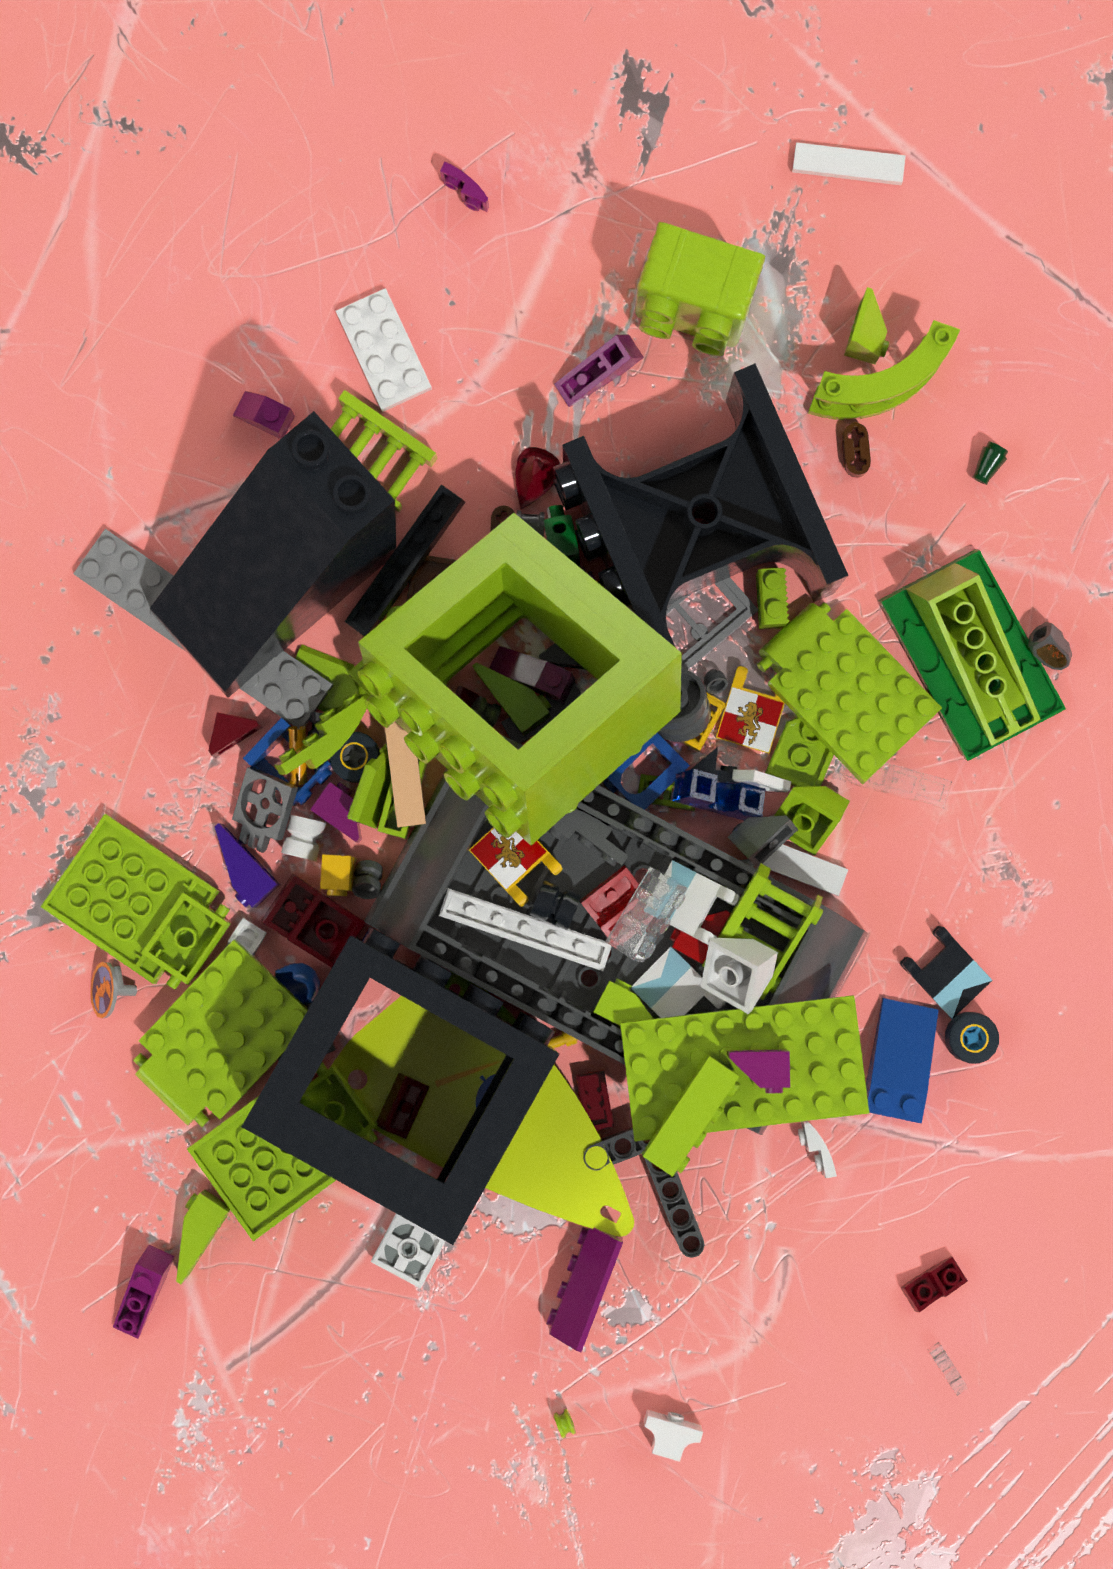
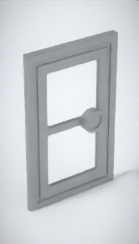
M730 577L715 583V585L734 605L736 610L709 633L705 625L696 624L680 606V603L691 594L678 599L667 610L666 615L675 608L692 627L691 635L698 641L682 655L681 669L687 671L758 612L759 609Z

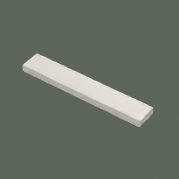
M449 888L439 914L441 917L601 971L605 968L612 947L611 943L570 929L565 930L552 923Z

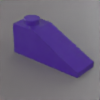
M218 823L214 827L232 887L237 891L234 896L243 906L247 907L250 905L252 908H257L281 884L239 842L224 824Z

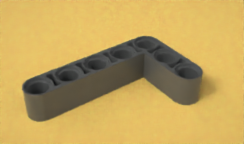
M633 1127L602 1138L601 1142L588 1147L584 1152V1163L591 1170L597 1171L602 1169H593L586 1163V1152L594 1146L602 1147L606 1151L608 1156L606 1166L610 1163L609 1157L614 1165L642 1154L648 1142L634 1141ZM622 1138L629 1140L631 1143L629 1151L626 1153L618 1152L615 1149L617 1140ZM644 1158L680 1251L686 1257L694 1258L699 1256L704 1250V1239L678 1172L676 1171L672 1177L662 1169L654 1168L652 1163ZM665 1183H676L678 1185L676 1194L673 1196L665 1195L662 1192ZM677 1209H685L689 1215L686 1221L679 1223L674 1221L673 1213ZM688 1236L697 1237L699 1239L698 1246L691 1250L683 1246L685 1238Z

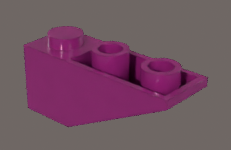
M147 1246L135 1265L113 1328L139 1339L175 1256L154 1246Z

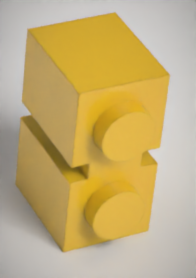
M322 854L320 889L327 890V895L347 897V892L352 891L357 858Z

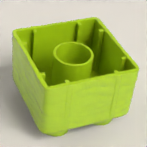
M659 222L647 254V261L644 264L637 285L635 314L641 319L639 329L643 333L659 339H670L673 330L694 336L692 346L696 350L712 356H723L726 346L735 347L739 343L763 269L765 255L671 224Z

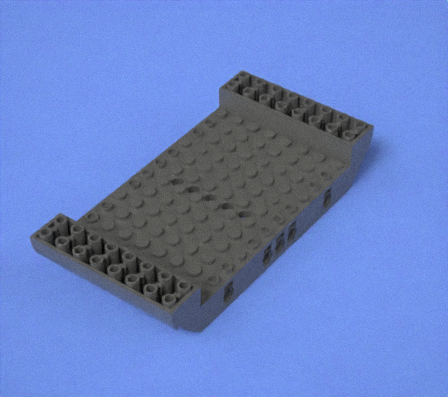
M503 736L517 750H519L523 746L522 744ZM443 773L424 808L426 824L415 825L364 922L408 949L625 1065L621 1027L593 1011L608 981L615 983L616 979H619L631 986L634 985L672 946L674 941L669 938L675 927L657 918L623 946L616 949L579 902L568 929L612 944L611 956L607 960L604 970L601 971L439 916L448 888L531 916L530 913L544 880L559 886L560 892L569 890L581 895L582 899L624 865L634 878L637 870L644 868L650 871L651 881L647 885L640 886L652 898L673 860L734 891L741 897L757 869L598 785L579 802L576 809L589 814L612 828L613 830L606 839L629 857L622 866L616 863L613 867L600 857L603 853L594 845L589 849L577 840L580 834L576 831L569 840L563 837L561 841L547 831L538 841L561 864L563 869L558 875H553L541 861L516 884L529 899L521 907L469 851L474 844L493 828L485 816V810L489 807L475 794L467 801L459 797L448 785ZM768 876V879L772 881V885L804 903L812 905L813 899ZM758 894L754 901L758 904V908L797 929L804 918L802 914L766 894L764 896ZM717 897L707 915L725 910L731 913L735 906ZM821 904L820 908L824 911L816 925L811 923L778 976L781 978L777 989L774 993L768 992L764 1000L759 998L754 1007L835 997L868 933ZM745 917L740 924L744 927V931L782 952L790 940L752 917L750 919ZM550 918L545 920L546 922L552 923V919ZM674 949L703 977L704 967H702L701 963ZM593 970L596 972L598 980L595 985L588 987L582 983L581 975L584 971ZM636 994V996L639 998V1000H640V1001L642 1002V1004L645 1006V1008H646L647 1011L650 1013V1015L653 1017V1019L660 1018V1017ZM703 996L686 1015L738 1008L725 1002L718 1009ZM767 1126L752 1127L747 1129L759 1135H763Z

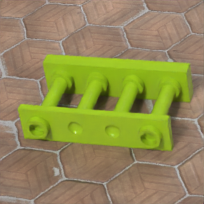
M344 390L338 398L341 406H343L341 408L342 413L331 427V430L339 437L351 419L359 417L365 422V429L350 448L355 457L358 458L374 434L378 435L380 432L388 437L386 440L388 444L369 469V472L375 479H377L397 450L400 451L401 448H404L411 453L409 456L411 458L388 490V493L395 499V510L400 513L402 505L396 498L419 466L427 464L432 467L438 459L436 452Z
M760 863L738 903L732 910L718 938L754 939L778 952L773 977L760 996V999L764 1000L768 992H775L781 981V978L778 977L809 925L811 923L816 925L824 910L820 908L823 897L819 895L816 896L810 906L772 885V881L768 879L771 868ZM758 894L761 896L766 894L802 914L804 918L797 929L758 908V904L754 902ZM745 917L747 919L752 917L789 938L790 940L783 952L744 931V927L740 925Z

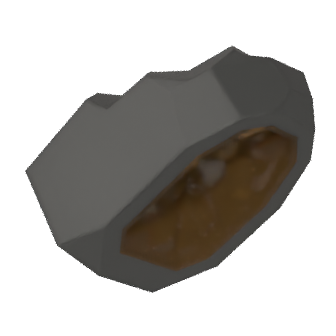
M1049 622L1036 627L1030 634L1028 646L1033 655L1043 665L1051 669L1063 670L1069 667L1072 651L1069 642L1063 636V632Z

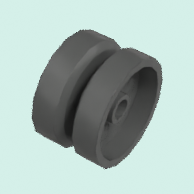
M681 669L680 712L657 732L663 739L673 742L688 741L699 736L707 728L711 719V707L701 679L693 672Z

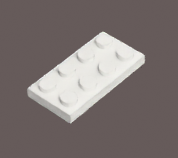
M386 288L336 310L337 316L382 412L432 390V386Z

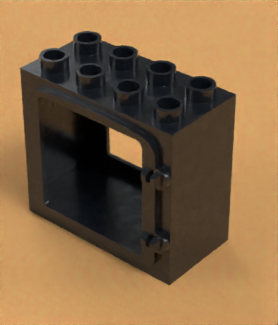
M369 927L363 939L353 934L349 937L241 1127L454 1245L560 1054L548 1045L555 1031L523 1012L519 1013L512 1025L497 1016L504 1003L500 999L471 983L464 996L457 994L445 987L452 975L450 971L421 955L414 967L411 968L394 958L400 943ZM369 978L506 1054L437 1179L299 1102Z

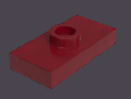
M605 1071L576 1075L581 1105L588 1114L596 1131L614 1128Z

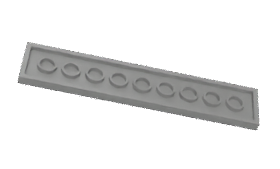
M104 529L73 574L183 649L150 610L151 605L174 575L107 529ZM282 651L239 689L300 729V726L305 727L307 725L311 712H316L334 685L285 651Z

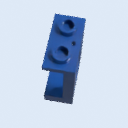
M281 717L243 759L251 767L260 769L290 783L265 759L283 738L289 742L288 727H291V725ZM328 760L314 769L315 774L303 787H298L293 806H296L298 803L303 805L313 794L310 790L317 783L322 785L331 776L332 772L330 769L332 766Z
M656 733L642 746L639 753L630 756L602 783L612 793L618 791L625 800L645 810L690 765ZM651 745L670 766L643 792L638 794L628 793L622 787L621 776Z

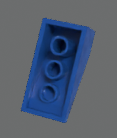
M882 998L866 1079L869 1113L922 1124L929 1086L938 1009Z

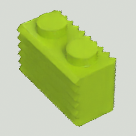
M785 568L758 569L756 573L757 605L759 609L758 622L759 629L761 630L784 628L790 621L787 619L789 609L786 602L788 600V597H786L788 592L785 585L787 583L785 580L787 577L785 572L787 570Z

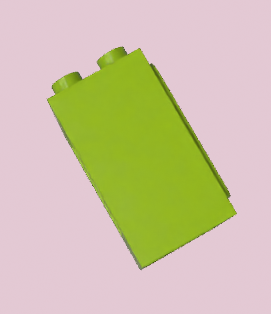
M515 513L511 514L358 642L364 667L357 673L362 684L371 693V696L365 701V705L371 715L386 728L394 722L399 724L408 733L404 737L406 745L421 762L427 764L435 757L445 766L448 771L444 773V778L459 797L466 801L474 794L489 807L485 810V816L498 833L505 838H509L517 832L530 845L534 844L567 813L573 812L581 800L630 756L639 753L642 746L680 712L682 653ZM522 618H526L598 680L517 750L444 684Z

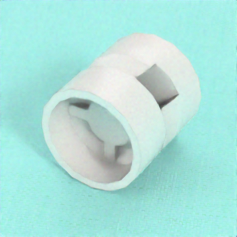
M290 815L287 831L291 833V836L285 838L281 853L317 862L320 846L316 843V840L323 838L326 823Z

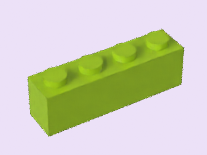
M707 1054L645 1147L642 1156L672 1177L676 1171L681 1174L690 1161L687 1155L692 1147L698 1148L705 1139L707 1133L704 1132V1129L711 1121L714 1124L721 1115L723 1108L720 1105L725 1097L731 1098L740 1085L737 1082L739 1075Z

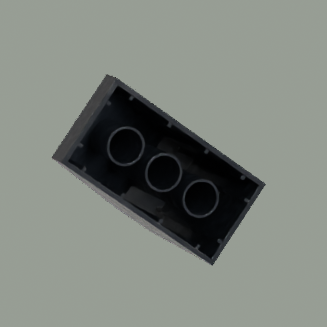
M313 411L266 451L151 605L150 610L224 695L229 698L263 669L267 663L274 657H277L387 562L396 549L395 499Z

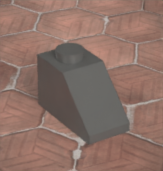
M787 816L749 817L744 822L736 825L728 838L758 868L760 863L763 864L798 829Z

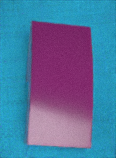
M444 161L440 170L441 180L444 182V185L456 191L462 189V202L469 209L487 212L489 209L488 197L480 186L463 171Z

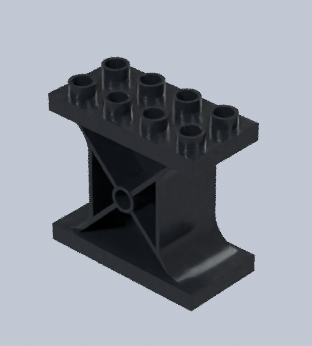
M756 363L733 374L726 403L735 422V432L724 441L641 476L623 478L607 472L596 462L585 437L582 436L562 445L563 463L553 467L556 477L553 479L564 509L567 511L579 506L583 517L575 520L578 528L575 530L586 560L589 562L601 557L606 568L598 572L600 579L598 583L674 647L675 645L667 629L666 612L675 601L757 565L775 562L792 568L804 579L813 602L833 595L849 576ZM696 518L704 519V520H706L709 524H701V523L697 522L695 519H696Z

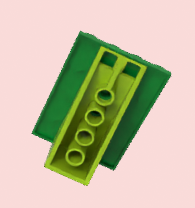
M974 549L878 600L929 695L942 707L938 713L944 720L965 760L969 761L1066 710L1042 663L1031 652L1028 646L1029 639L980 550Z

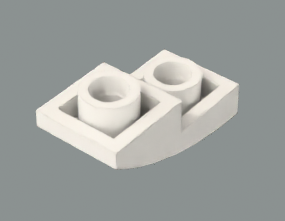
M808 1121L801 1122L802 1128L798 1129L800 1145H805L809 1152L818 1151V1155H814L817 1172H822L825 1178L837 1177L831 1154L822 1137Z

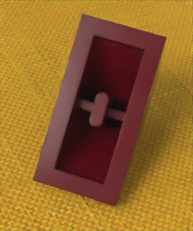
M217 712L208 751L211 756L217 758L263 727L256 720Z

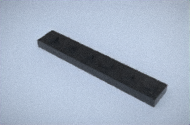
M442 484L346 618L345 623L364 637L381 623L466 503L462 498Z

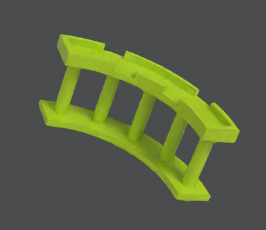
M933 320L927 335L922 338L919 346L908 357L880 372L856 376L824 371L808 414L835 420H844V418L863 419L880 415L900 406L916 395L934 376L954 345L960 329Z

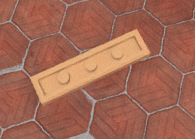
M394 722L388 728L385 727L397 827L426 824L418 758L410 751L404 741V737L408 733L399 724Z

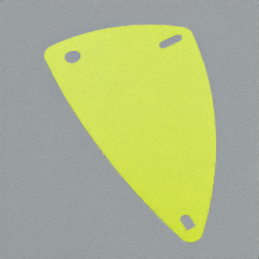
M451 972L452 975L445 987L450 988L452 984H458L460 986L459 995L464 996L470 983L475 984ZM400 996L350 1039L331 1067L336 1065L347 1082L349 1074L354 1070H362L366 1073L367 1084L362 1089L353 1090L376 1121L398 1073H402L430 1086L406 1139L383 1130L378 1126L373 1129L423 1158L444 1167L476 1109L477 1092L484 1082L480 1077L483 1075L487 1079L491 1075L496 1074L506 1054L407 998ZM502 1005L497 1016L513 1025L516 1019ZM498 1062L497 1064H494L490 1067H487L485 1069H482L478 1072L467 1075L455 1081L449 1082L439 1087L436 1086L435 1081L470 1069H474L483 1065ZM553 1065L485 1188L539 1211L591 1229L596 1228L614 1236H626L634 1227L633 1214L610 1157V1163L605 1166L608 1159L606 1151L602 1147L594 1146L588 1149L585 1155L588 1166L593 1169L602 1168L601 1170H591L584 1163V1152L586 1149L602 1140L577 1096L557 1067ZM603 1206H609L621 1212L617 1223L601 1215L600 1210Z

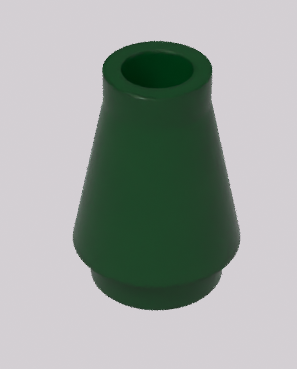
M988 441L986 447H982L972 478L987 485L989 480L1006 462L1008 450Z

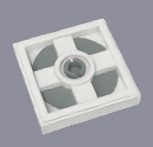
M395 1214L371 1262L421 1289L446 1241Z

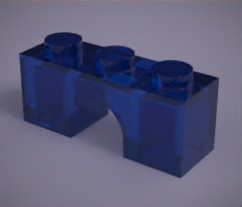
M690 769L676 774L673 802L743 821L749 817L763 816L765 788L743 782L737 784L717 782L718 775L697 769Z

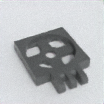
M247 767L232 820L243 825L239 842L244 845L248 843L249 847L256 848L257 851L264 853L268 848L270 838L276 841L283 840L298 787L255 767ZM259 779H264L266 784L263 793L259 794L253 791V783ZM276 789L281 794L282 804L277 802L275 797ZM264 798H267L270 803L267 809L262 806ZM248 802L256 805L258 810L255 820L248 818L245 810ZM274 813L280 816L273 826H266L269 814Z

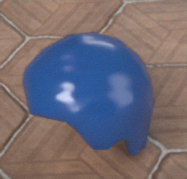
M292 963L275 970V977L304 1005L313 1002L320 990V980L312 967L304 963Z

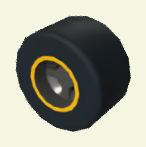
M353 732L345 744L329 758V762L333 771L340 778L351 783H359L365 765L370 759H377L381 753L378 744L369 735L362 732Z

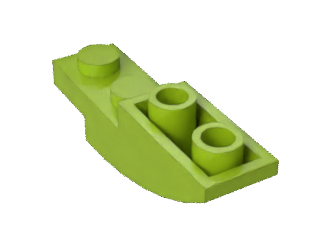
M355 692L342 701L344 705L336 711L333 707L319 716L321 721L315 724L320 735L315 732L302 741L304 745L296 751L291 748L279 756L281 761L274 765L279 774L287 775L303 763H306L309 769H316L331 758L345 744L359 725L367 709L365 701L370 697L368 693L358 695Z

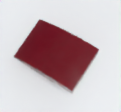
M293 873L261 920L264 925L331 968L352 934L357 937L366 924L364 920Z

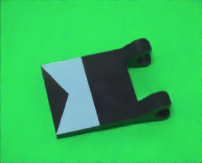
M937 926L932 931V934L945 947L922 969L912 958L907 956L900 961V966L953 1019L993 980L959 945L945 927Z

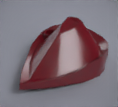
M528 447L521 452L517 459L515 476L520 509L534 503L554 485L553 479L556 477L553 467L559 465L560 461L554 454L545 449Z

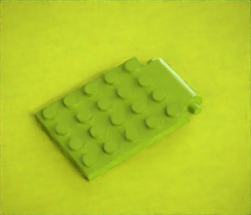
M823 602L820 606L810 603L759 650V655L763 659L757 663V666L762 672L771 667L777 673L768 682V686L857 780L864 784L932 719L942 707L848 609L833 621L827 615L831 611L827 603Z
M108 814L103 815L41 905V908L152 984H157L166 970L172 974L166 984L175 990L181 981L187 985L192 982L231 925L225 919L230 911L227 906L221 903L216 911L209 908L220 892L218 889Z
M234 939L139 1039V1042L152 1056L147 1059L140 1053L135 1057L133 1061L140 1067L135 1076L187 1126L195 1120L203 1127L210 1120L202 1112L206 1107L219 1120L222 1119L279 1059L307 1013L308 1008L248 950Z
M322 1062L316 1072L318 1077L313 1081L311 1080L299 1102L369 1142H375L378 1138L372 1129L378 1123L337 1066L333 1065L327 1069ZM258 1097L187 1148L253 1242L336 1181L332 1177L241 1127Z

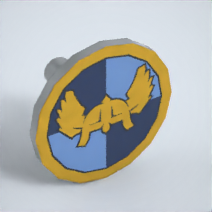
M109 962L99 963L94 970L91 980V1003L96 1016L102 1019L108 1018L115 1008L117 996H136L137 994L136 985H124L121 967H113Z

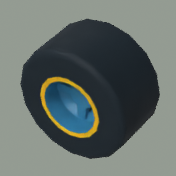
M963 1012L956 1015L948 1023L945 1030V1044L948 1051L956 1059L969 1064H980L989 1060L996 1053L999 1045V1032L995 1023L989 1017L976 1012Z

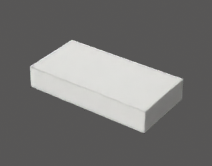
M733 769L732 779L736 782L767 792L790 791L791 781L757 770Z

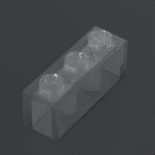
M649 867L605 942L630 959L644 962L645 959H648L655 950L654 943L659 935L668 929L670 925L669 918L672 913L684 902V893L687 887L661 870Z

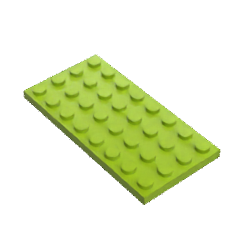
M854 995L757 1006L749 1014L740 1009L620 1023L634 1141L651 1140L707 1054L739 1075L737 1082L740 1085L731 1098L725 1097L720 1105L723 1108L721 1115L714 1124L711 1121L704 1129L705 1133L869 1114ZM727 1051H790V1088H783V1093H765V1088L757 1086L727 1057Z

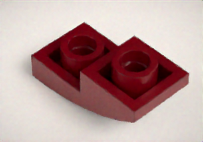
M951 1256L919 1274L900 1288L914 1311L920 1313L939 1298L950 1295L968 1282L955 1259Z

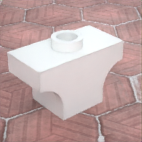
M647 1409L644 1417V1426L654 1434L651 1445L652 1454L679 1462L684 1449L689 1444L701 1442L703 1435L702 1425L686 1421L683 1415L675 1412H668V1415Z

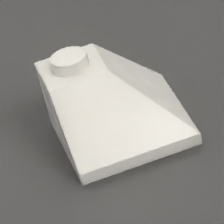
M712 938L709 941L701 988L749 1014L773 977L778 952L754 939Z

